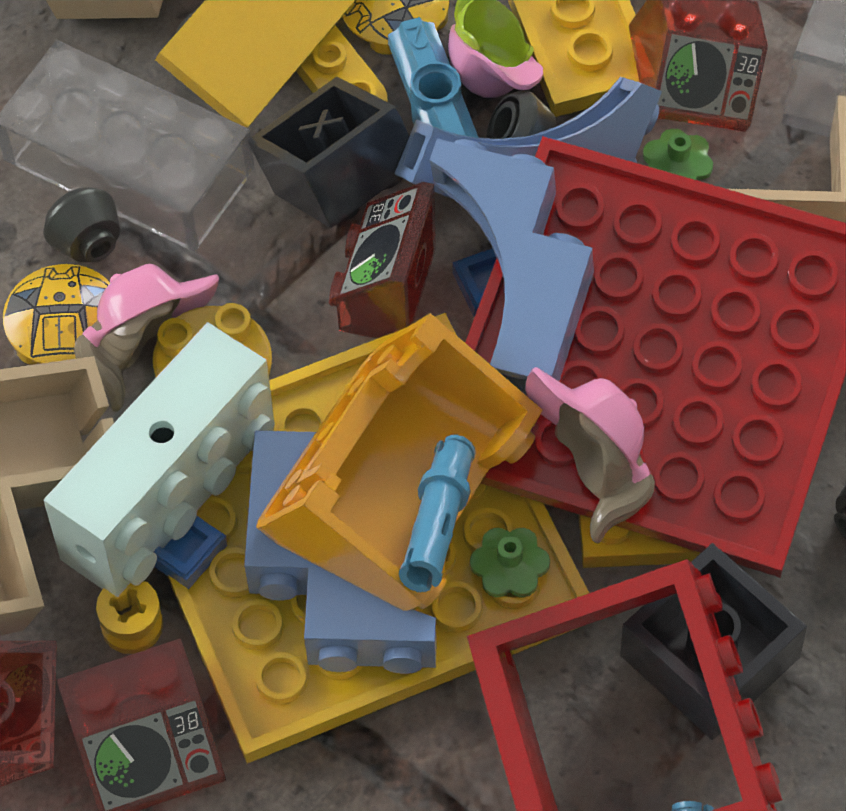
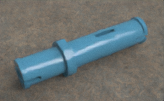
M460 435L447 436L445 442L440 440L437 443L431 469L422 475L418 487V496L421 503L412 528L404 562L399 570L401 582L407 588L416 592H426L431 589V585L436 587L440 584L458 512L466 506L471 490L467 478L476 452L471 441Z

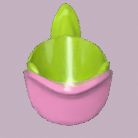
M497 0L456 1L454 11L456 24L452 25L450 29L448 54L451 66L459 73L462 84L469 91L483 98L500 97L514 88L528 90L536 86L543 76V67L533 58L534 48L526 43L516 16Z

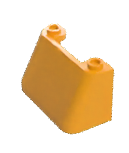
M429 313L384 341L363 362L262 512L256 527L277 545L402 611H408L415 607L424 609L439 596L446 584V578L442 576L440 584L436 587L431 585L429 591L416 592L410 590L401 582L399 570L404 562L412 528L421 503L418 496V487L422 475L431 469L437 443L440 440L445 442L447 436L460 435L471 441L475 447L476 455L471 463L467 478L471 490L469 502L490 468L504 460L510 464L515 463L530 448L535 438V435L530 430L543 409ZM465 507L460 512H458L456 522L460 517L461 513L463 512V510L465 509Z

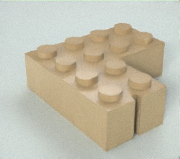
M94 356L0 369V635L24 631L44 607L17 510L45 506L43 501L45 497L114 424L113 418L101 419L86 440L82 441L81 435H87L109 407Z

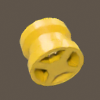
M146 581L136 586L130 583L118 597L105 588L102 589L97 598L96 612L106 643L112 649L123 654H137L152 647L158 641L163 629L160 603L154 588ZM130 605H132L131 611H128L123 615H119L117 613L118 611H122L123 609L130 607Z

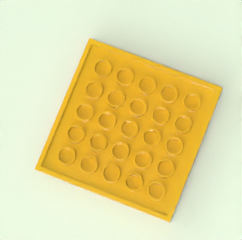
M446 313L435 316L456 335ZM404 329L269 380L275 422L273 431L317 432L363 362L379 345ZM250 451L236 466L235 475L228 487L219 495L215 496L212 494L197 510L198 517L226 535L227 547L213 558L210 566L189 590L169 575L167 576L247 764L475 671V664L467 640L468 635L589 593L543 503L479 484L455 523L453 536L445 559V568L442 572V575L446 578L443 590L428 607L424 609L420 607L413 608V610L436 618V668L422 667L414 673L400 674L390 672L383 666H357L354 670L347 672H332L321 668L319 665H308L304 641L307 595H296L289 600H271L260 594H249L244 564L253 451ZM502 528L509 532L517 528L530 529L537 537V546L548 553L550 558L549 570L545 575L538 578L537 589L530 596L518 597L512 593H508L503 597L490 596L483 589L482 578L472 572L470 567L471 554L476 549L482 547L483 536L490 529ZM562 634L515 649L512 651V654H516L518 652L526 650L530 647L548 641Z

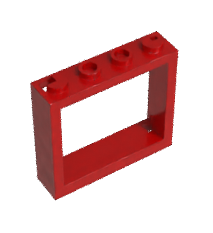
M686 559L467 636L516 811H558L512 651L674 594H678L743 800L712 811H777L775 803L783 800L778 786L780 781L771 762L761 763L754 739L763 736L762 725L751 698L741 700L734 675L743 673L742 663L730 635L721 637L714 613L722 611L723 606L720 595L715 590L710 573L702 576L701 572Z

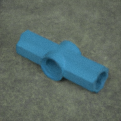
M420 17L401 22L395 31L388 34V44L411 104L413 124H415L417 119L455 134L478 138L461 94L460 75L454 67L450 66L434 22H425Z

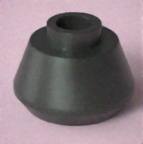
M520 90L505 96L498 103L490 118L486 138L503 139L535 135L557 127L556 118L532 92Z
M91 187L77 188L60 197L51 206L45 218L43 234L46 242L54 249L77 262H97L105 259L115 249L120 235V226L113 197L105 190Z

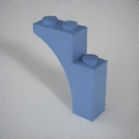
M620 77L607 93L578 116L557 127L526 137L503 139L475 138L455 134L416 119L395 175L413 184L452 198L434 186L430 157L436 139L453 143L460 139L471 140L481 144L490 152L510 157L515 154H527L535 157L542 136L637 163L635 157L643 137L653 129L659 115L657 103L662 91L643 83Z
M436 139L430 157L434 186L458 202L481 227L497 256L505 281L503 319L490 365L527 396L525 390L527 377L535 367L560 381L594 273L592 247L585 246L582 241L571 235L563 233H553L549 237L543 235L556 195L554 167L546 166L542 160L527 154H515L510 157L490 152L481 144L471 140L460 139L453 143Z
M255 431L244 564L249 594H260L271 600H289L296 595H307L304 641L308 665H319L321 668L332 672H347L354 670L357 666H383L390 672L400 674L414 673L422 667L436 668L437 641L435 617L413 609L402 611L284 549L257 529L256 524L262 512L316 432Z

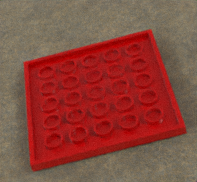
M542 136L535 157L542 160L546 166L554 167L556 195L543 235L548 237L553 233L571 235L582 241L585 246L592 247L594 273L559 382L574 389L594 379H607L614 383L629 399H633L636 402L637 410L644 426V441L640 456L643 462L646 463L655 482L654 492L650 500L633 516L615 526L700 553L713 543L736 564L781 578L846 378V223ZM498 259L495 261L465 341L470 348L489 364L497 344L505 302V281ZM541 414L530 430L535 435V438L526 453L515 463L510 464L504 460L490 468L480 483L588 518H592L600 500L582 482L572 452L555 435L556 425Z

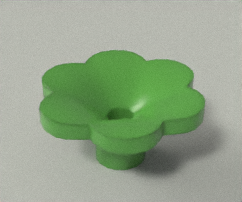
M671 128L665 130L660 139L652 140L644 146L643 158L649 164V167L694 180L708 178L713 170V161L708 156L709 143L702 136H688L680 129Z
M502 528L490 529L483 536L482 547L476 549L470 558L472 572L482 578L484 591L493 597H503L508 593L518 597L530 596L537 589L538 578L545 575L550 566L548 553L537 546L535 533L526 528H517L511 532Z

